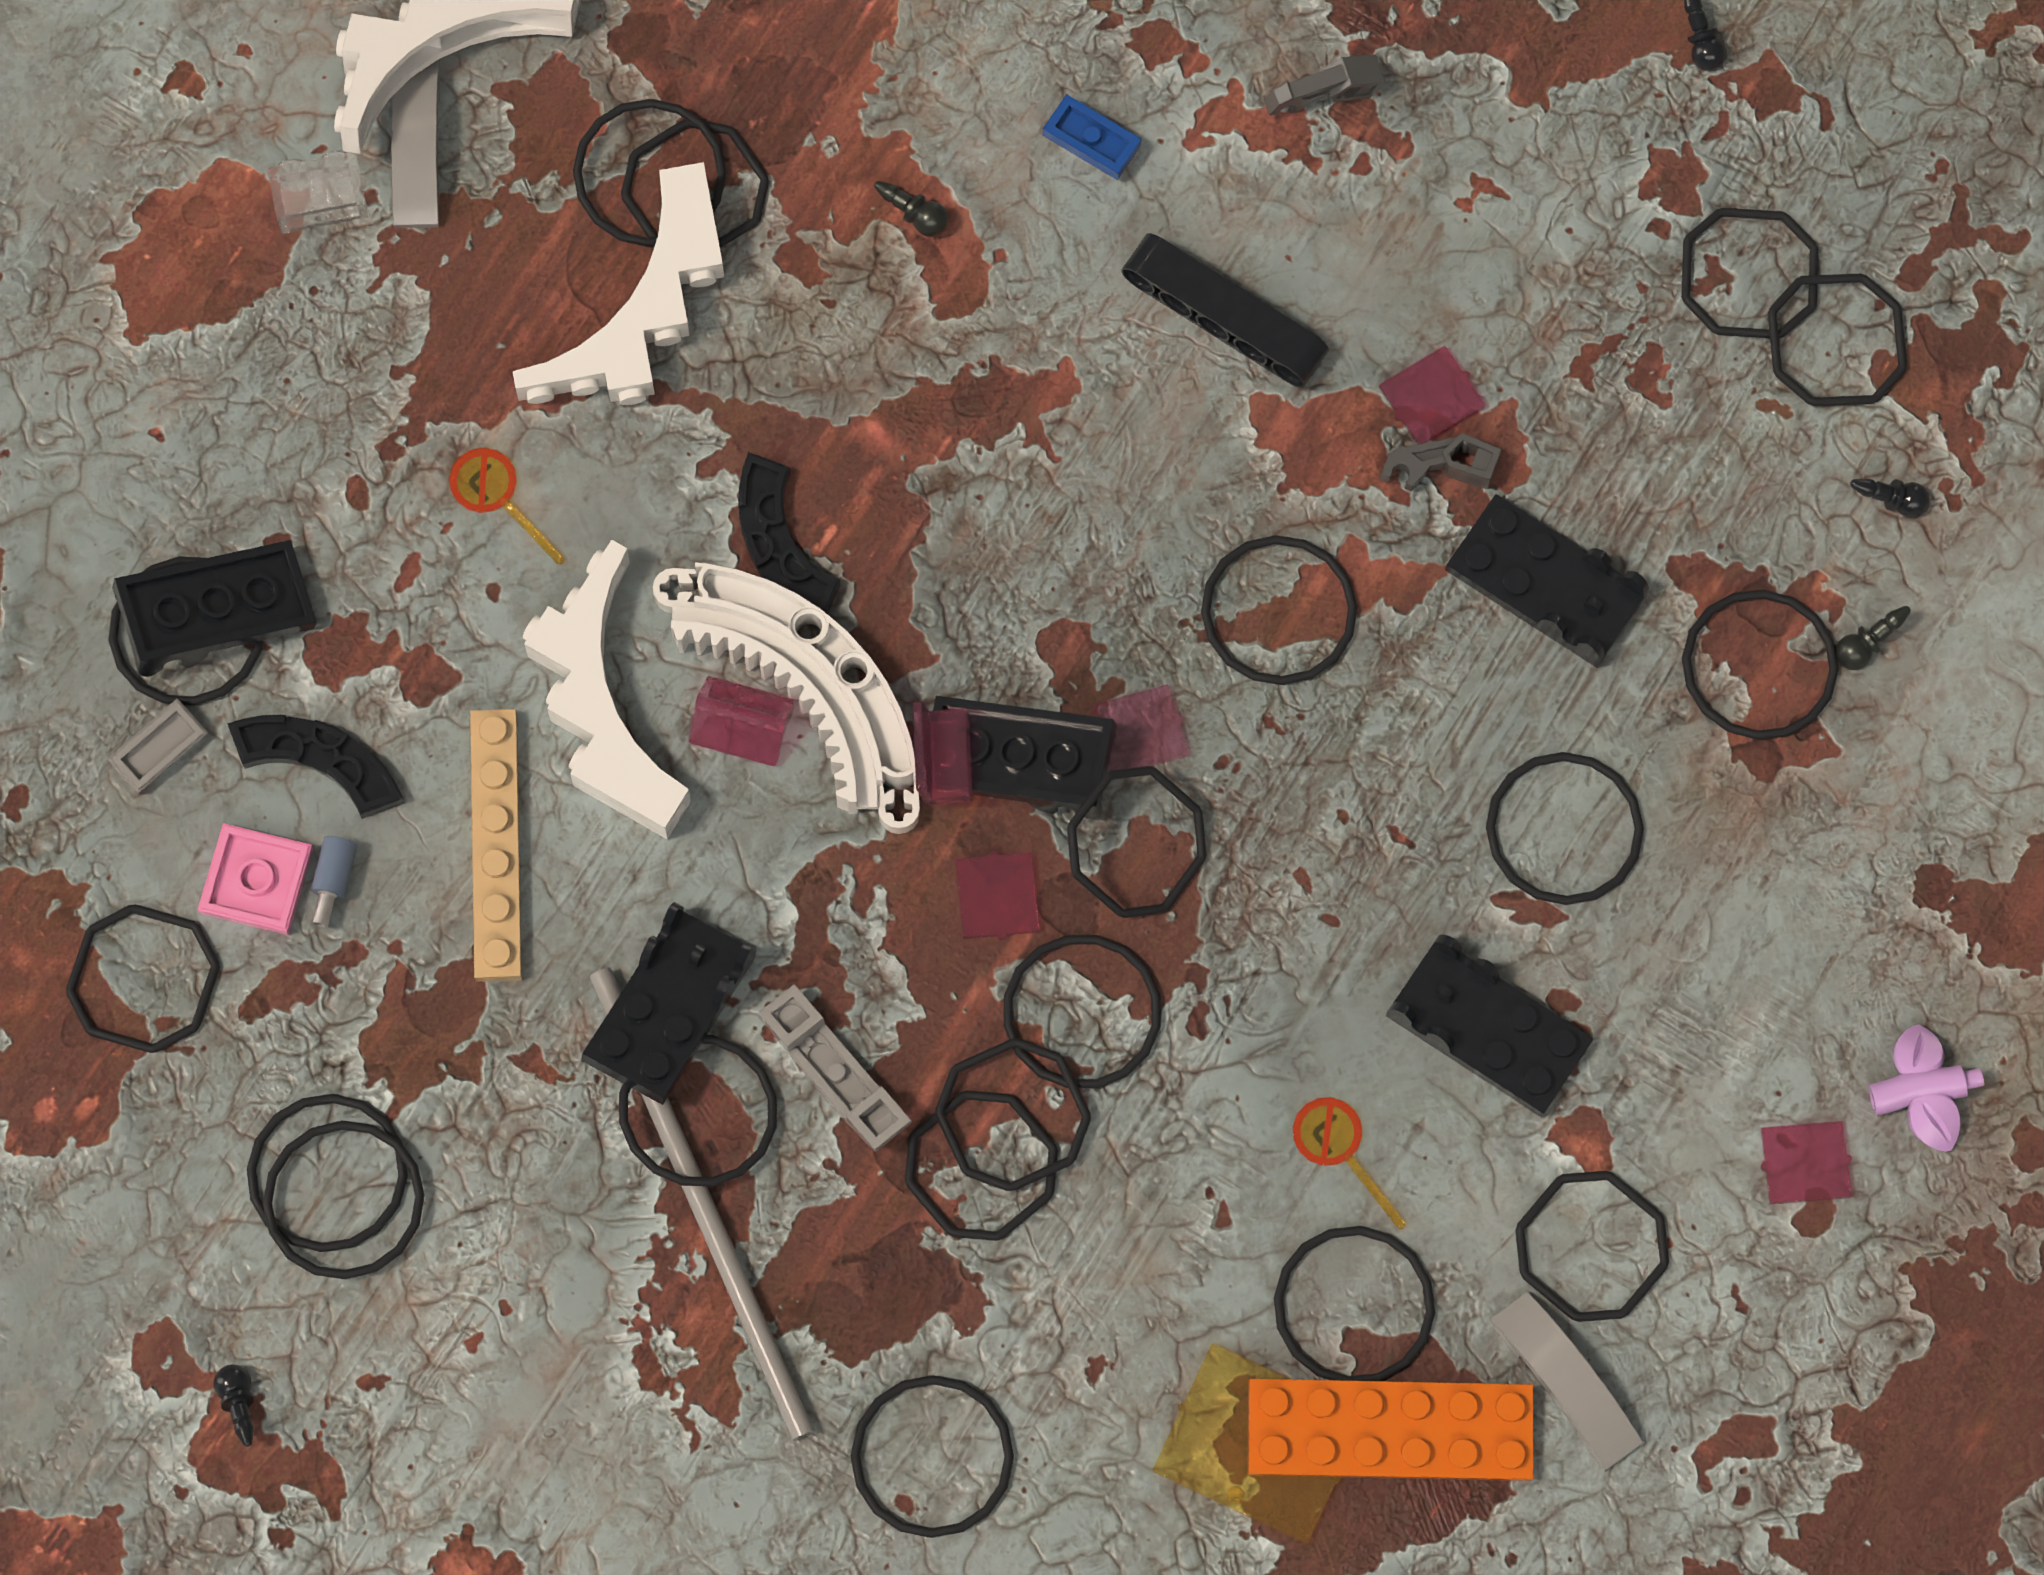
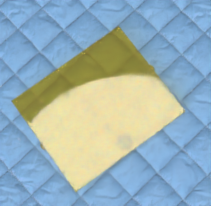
M1211 1344L1185 1402L1178 1406V1417L1152 1472L1307 1545L1334 1485L1340 1483L1341 1477L1248 1476V1380L1287 1378L1217 1345Z

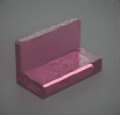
M707 676L697 695L689 742L697 746L775 766L779 759L784 731L792 717L796 699Z
M923 701L913 702L916 790L926 805L972 801L969 713L966 708L928 711Z

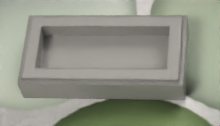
M176 699L113 753L107 761L134 791L139 794L203 739L208 732L184 705Z

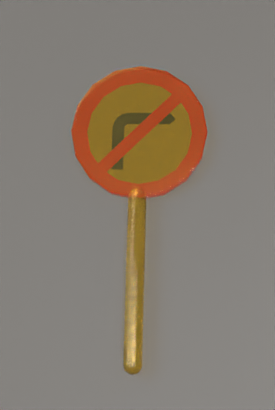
M485 447L471 449L461 455L453 464L449 476L450 490L457 503L467 510L478 513L492 512L503 507L557 564H562L564 558L509 501L514 494L517 484L515 468L509 458L498 450Z
M1332 1097L1317 1098L1305 1104L1297 1113L1293 1124V1141L1299 1153L1310 1162L1321 1166H1334L1346 1162L1398 1229H1403L1405 1222L1352 1156L1358 1150L1362 1138L1361 1121L1356 1111L1346 1102Z

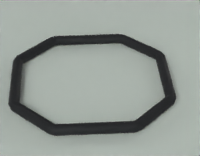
M686 119L679 121L637 147L629 155L621 197L648 238L657 237L658 235L630 197L638 157L685 128L699 129ZM705 121L712 132L728 134L760 179L752 218L719 238V247L721 248L754 228L760 222L769 179L734 128L729 125Z
M1737 208L1717 209L1684 238L1682 300L1712 333L1724 336L1770 338L1769 329L1718 326L1690 297L1692 241L1721 217L1782 220L1810 249L1809 275H1818V246L1787 213L1782 211ZM1809 284L1808 305L1778 330L1779 338L1786 336L1815 311L1818 284Z
M1864 274L1800 276L1791 283L1769 308L1768 323L1773 372L1782 383L1809 405L1874 404L1883 398L1906 371L1907 357L1902 308L1899 302ZM1861 282L1893 309L1898 367L1873 395L1813 397L1782 371L1777 312L1802 285Z
M1152 766L1112 770L1104 774L1070 820L1067 827L1070 866L1073 877L1117 916L1123 918L1159 914L1168 911L1204 863L1207 855L1203 812L1200 806L1157 768ZM1151 775L1193 812L1197 857L1162 904L1123 909L1080 871L1076 828L1111 780Z
M136 904L128 905L87 928L66 987V995L85 1032L90 1036L141 1051L155 1053L195 1033L199 1029L220 969L219 961L200 925L195 921ZM133 913L191 929L211 966L192 1024L154 1044L94 1028L75 992L94 933Z
M1019 1038L1007 1040L955 1064L949 1071L935 1108L936 1118L961 1172L967 1177L1005 1191H1016L1072 1165L1077 1159L1091 1121V1113L1065 1058L1058 1052ZM1017 1047L1056 1061L1082 1118L1066 1158L1010 1183L969 1167L944 1111L959 1072Z
M966 1090L958 1093L947 1103L944 1111L945 1115L949 1114L964 1100L1009 1103L1047 1147V1166L1057 1162L1058 1149L1055 1142L1016 1097L1003 1093ZM935 1113L913 1130L909 1136L905 1172L906 1186L942 1229L952 1237L994 1241L1004 1239L1046 1204L1054 1194L1056 1172L1046 1176L1045 1192L999 1231L954 1228L914 1182L918 1138L938 1123Z
M1608 1171L1569 1173L1556 1177L1517 1223L1515 1230L1519 1271L1523 1280L1570 1319L1578 1322L1622 1319L1628 1316L1666 1271L1669 1264L1665 1219L1662 1213L1615 1174ZM1607 1180L1655 1219L1660 1263L1621 1309L1576 1312L1529 1273L1525 1229L1564 1183Z

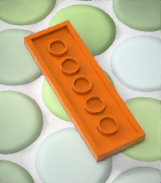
M1249 1379L1247 1476L1532 1481L1533 1384Z

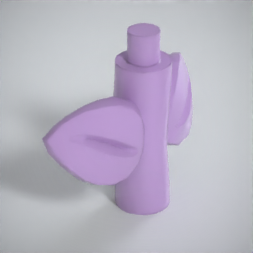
M1913 1025L1903 1032L1893 1048L1892 1057L1900 1075L1868 1085L1871 1106L1875 1116L1908 1107L1909 1129L1914 1136L1931 1148L1942 1152L1951 1151L1960 1131V1113L1953 1099L1968 1097V1089L1984 1086L1983 1074L1980 1068L1963 1071L1961 1065L1943 1067L1945 1053L1939 1039L1922 1025Z

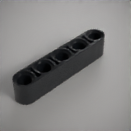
M1147 233L1121 269L1122 275L1136 288L1293 386L1303 388L1329 352L1326 343L1313 332L1157 235Z

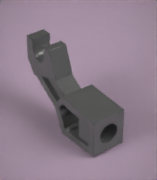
M1376 54L1341 57L1318 73L1292 82H1286L1273 89L1264 99L1269 115H1277L1288 106L1291 113H1297L1315 100L1331 95L1334 102L1371 98L1386 81Z
M1464 433L1457 437L1408 447L1401 445L1388 454L1380 480L1389 483L1394 471L1403 470L1408 474L1405 489L1412 492L1429 471L1443 469L1448 478L1488 489L1502 449ZM1459 451L1463 454L1468 453L1475 456L1471 467L1461 464L1460 461H1452L1453 457Z

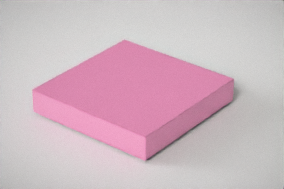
M223 823L198 906L199 914L289 935L314 850L313 846Z

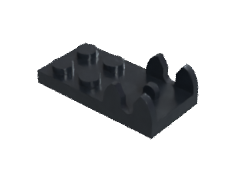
M1497 494L1494 495L1445 568V571L1596 668L1601 664L1644 601L1649 590L1646 580L1638 572L1627 571L1626 574H1621L1611 566L1612 560L1605 551L1591 548L1586 552Z
M291 540L114 578L112 586L133 650L139 675L144 677L155 675L163 669L166 663L173 660H179L181 666L190 668L202 662L209 652L315 629L317 623Z
M936 696L918 783L922 788L1028 802L1035 809L1049 814L1057 812L1059 807L1070 808L1076 813L1104 774L1107 773L1117 725L1114 719ZM1103 793L1084 818L1096 819L1100 817Z
M673 902L666 912L658 936L649 937L642 951L637 969L582 1053V1061L663 1105L754 961L756 946L748 941L744 944L684 912L682 905Z
M1439 935L1386 1014V1017L1541 1118L1594 1039L1501 979L1499 971L1490 961L1480 958L1475 961L1467 957L1462 952V947L1457 940L1448 935Z

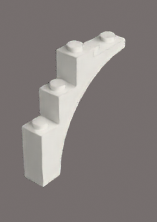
M410 0L409 3H402L399 21L351 14L347 31L340 30L336 47L337 56L343 57L344 73L346 75L344 94L348 96L346 105L338 106L334 124L335 132L341 133L343 151L361 154L370 128L388 100L411 77L438 59L467 46L501 37L534 34L572 37L581 0Z
M704 162L659 170L662 208L658 238L648 268L632 296L606 326L578 347L548 362L513 371L519 401L527 400L530 404H540L553 400L556 394L572 392L574 396H585L596 393L601 386L608 387L610 402L619 401L621 405L638 404L645 401L646 396L655 395L646 343L655 342L657 346H669L680 342L681 337L690 336L681 285L690 284L691 287L695 288L705 287L714 284L717 278L724 277Z
M611 540L605 551L598 549L591 558L586 570L589 576L581 589L575 586L568 594L562 608L565 614L548 606L541 617L535 615L523 634V639L526 640L524 645L527 656L530 659L566 678L564 682L560 679L557 680L546 698V704L549 705L547 710L550 721L589 743L588 746L581 744L569 763V768L572 770L570 775L573 786L668 840L691 803L689 789L661 770L635 743L617 714L606 681L604 667L605 627L614 593L630 563L627 548Z

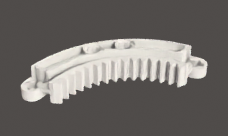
M695 562V569L670 568L660 572L654 579L652 587L654 598L660 609L667 613H672L671 633L679 653H684L689 643H694L697 655H702L707 646H712L713 656L716 659L725 650H728L730 663L735 664L743 656L745 657L746 670L748 671L753 670L760 664L761 678L766 680L774 675L775 688L780 690L787 686L788 699L791 702L799 699L800 712L802 714L809 713L810 725L812 728L818 727L819 740L821 743L825 742L827 758L831 759V770L835 779L837 808L848 811L849 814H858V809H878L880 823L891 833L903 834L914 829L919 820L920 807L918 771L911 737L902 711L886 679L871 657L848 631L823 610L797 593L770 580L737 569ZM673 581L678 582L679 588L682 590H694L692 581H697L699 596H694L693 598V592L678 593L677 600H669L668 594L661 592V590L669 589L670 582ZM807 624L816 625L821 629L820 634L813 639H804L797 632L802 626ZM851 668H858L866 673V677L859 683H849L842 678V675ZM883 784L889 786L892 790L884 794ZM914 785V794L905 789ZM894 789H904V808L912 810V813L904 814L903 821H894V815L886 813V810L894 809Z

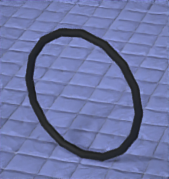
M646 99L622 103L594 121L579 142L573 175L578 200L595 225L619 241L651 247L655 246L658 236L647 238L620 231L599 216L586 196L582 167L587 146L602 125L624 112L654 108L677 113L698 127L713 149L718 173L711 200L713 212L721 202L727 173L721 145L705 121L681 105L655 99Z
M1278 535L1247 541L1223 557L1205 584L1201 608L1208 642L1227 666L1253 681L1279 685L1312 679L1337 662L1353 637L1357 613V604L1350 578L1331 554L1307 540ZM1274 544L1302 548L1325 561L1341 581L1348 605L1345 633L1332 654L1310 670L1285 676L1255 672L1233 659L1217 639L1210 614L1214 586L1226 567L1249 550Z
M178 556L150 565L143 572L205 558ZM118 601L111 611L108 641L117 669L136 691L164 704H171L178 699L183 705L195 706L225 696L248 677L262 652L263 640L254 642V647L241 671L218 689L196 696L165 695L142 684L125 664L118 642L121 614Z
M1764 589L1732 593L1708 606L1690 628L1682 655L1686 688L1702 714L1727 732L1756 740L1785 737L1814 722L1832 699L1839 671L1834 640L1819 616L1793 597ZM1766 599L1789 605L1812 622L1825 643L1829 673L1824 693L1808 715L1784 728L1754 730L1732 724L1707 705L1695 685L1691 657L1697 634L1714 613L1736 601Z
M1567 752L1533 757L1508 773L1491 798L1486 823L1492 857L1509 882L1535 899L1564 905L1596 900L1620 885L1639 858L1644 832L1637 798L1622 777L1595 758ZM1561 761L1590 766L1611 779L1629 803L1635 828L1630 855L1617 875L1594 891L1568 896L1540 891L1516 876L1501 855L1495 830L1500 801L1514 780L1536 766Z
M1066 935L1038 946L1015 968L1004 994V1029L1009 1040L1018 1038L1013 1026V997L1023 973L1043 954L1067 944H1096L1121 954L1141 973L1151 996L1152 1025L1142 1049L1122 1069L1098 1079H1075L1078 1088H1100L1127 1077L1150 1054L1161 1027V996L1149 968L1126 946L1098 935ZM1013 1048L1016 1056L1038 1077L1068 1088L1062 1076L1043 1069L1023 1049Z
M707 1035L702 1044H713L738 1055L758 1075L768 1099V1126L757 1150L738 1168L714 1177H687L657 1165L638 1146L628 1122V1094L631 1088L623 1084L619 1092V1124L631 1152L653 1174L681 1186L714 1187L743 1176L765 1155L777 1128V1097L765 1069L743 1047L715 1035Z
M336 1094L302 1098L274 1114L256 1137L247 1166L250 1200L265 1226L268 1228L263 1202L259 1197L256 1168L263 1143L282 1120L304 1107L335 1103L361 1110L380 1124L386 1133L402 1143L390 1121L364 1101ZM395 1151L398 1179L391 1203L374 1225L350 1239L320 1243L296 1237L277 1223L278 1231L290 1245L318 1252L352 1248L380 1232L399 1208L408 1177L406 1164Z
M341 1120L310 1128L285 1146L268 1172L263 1208L269 1234L288 1260L313 1275L346 1280L377 1272L403 1253L420 1226L425 1194L418 1165L398 1139L374 1125ZM339 1130L369 1133L393 1147L410 1171L415 1193L411 1223L396 1247L372 1264L348 1270L316 1266L296 1254L278 1231L272 1205L277 1176L290 1155L315 1136Z
M1363 1226L1328 1229L1302 1243L1283 1266L1274 1295L1277 1330L1291 1355L1316 1376L1328 1380L1383 1381L1402 1371L1410 1365L1426 1345L1435 1316L1432 1283L1416 1254L1392 1235ZM1361 1235L1389 1244L1409 1260L1423 1286L1426 1313L1418 1340L1402 1360L1378 1373L1347 1376L1321 1368L1299 1350L1286 1327L1283 1297L1291 1271L1307 1251L1331 1238Z
M936 1375L901 1381L876 1397L857 1424L850 1455L856 1487L872 1512L900 1532L929 1538L964 1532L988 1516L1008 1488L1014 1460L1008 1425L991 1399L964 1381ZM928 1385L961 1390L982 1404L999 1428L1004 1452L999 1485L984 1507L960 1523L936 1528L904 1523L880 1507L865 1484L860 1458L866 1427L879 1408L904 1390Z

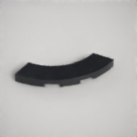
M748 452L742 469L738 496L740 526L748 554L762 578L797 593L828 615L840 587V580L828 575L810 562L801 550L796 547L789 533L784 513V497L791 473L790 468Z
M281 714L261 715L227 723L244 769L268 763H287L315 770L334 781L345 791L356 806L361 819L405 803L395 780L379 758L364 745L349 736L348 733L318 720L311 721L302 718L286 717V715Z

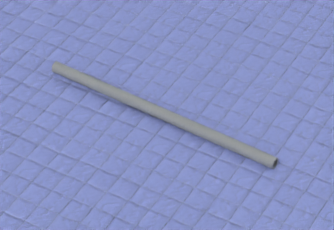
M610 967L598 970L590 976L606 1016L621 994L620 987ZM641 1094L675 1173L687 1177H703L669 1099L667 1098L665 1103L661 1105ZM681 1186L793 1441L811 1435L815 1430L708 1187Z

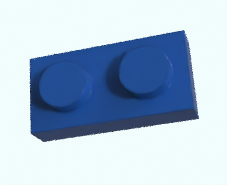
M1067 94L1042 130V136L1116 180L1119 179L1140 148L1142 140L1140 137Z

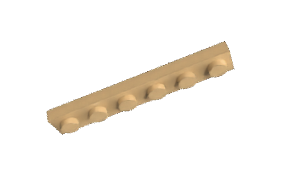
M516 709L470 711L474 979L476 982L522 980L517 711Z

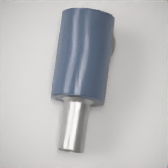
M325 836L323 839L311 888L313 893L319 895L312 922L316 926L328 927L334 900L345 898L357 849V844L353 841L335 836Z

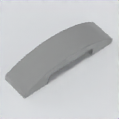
M439 59L411 77L392 96L391 149L394 228L439 227Z
M795 984L758 1012L760 1018L818 1091L875 1152L912 1123L886 1090L875 1083L828 1028L823 1017Z
M1528 1292L1489 1320L1516 1357H1521L1576 1428L1577 1437L1604 1472L1643 1443L1619 1404L1587 1360L1557 1323Z

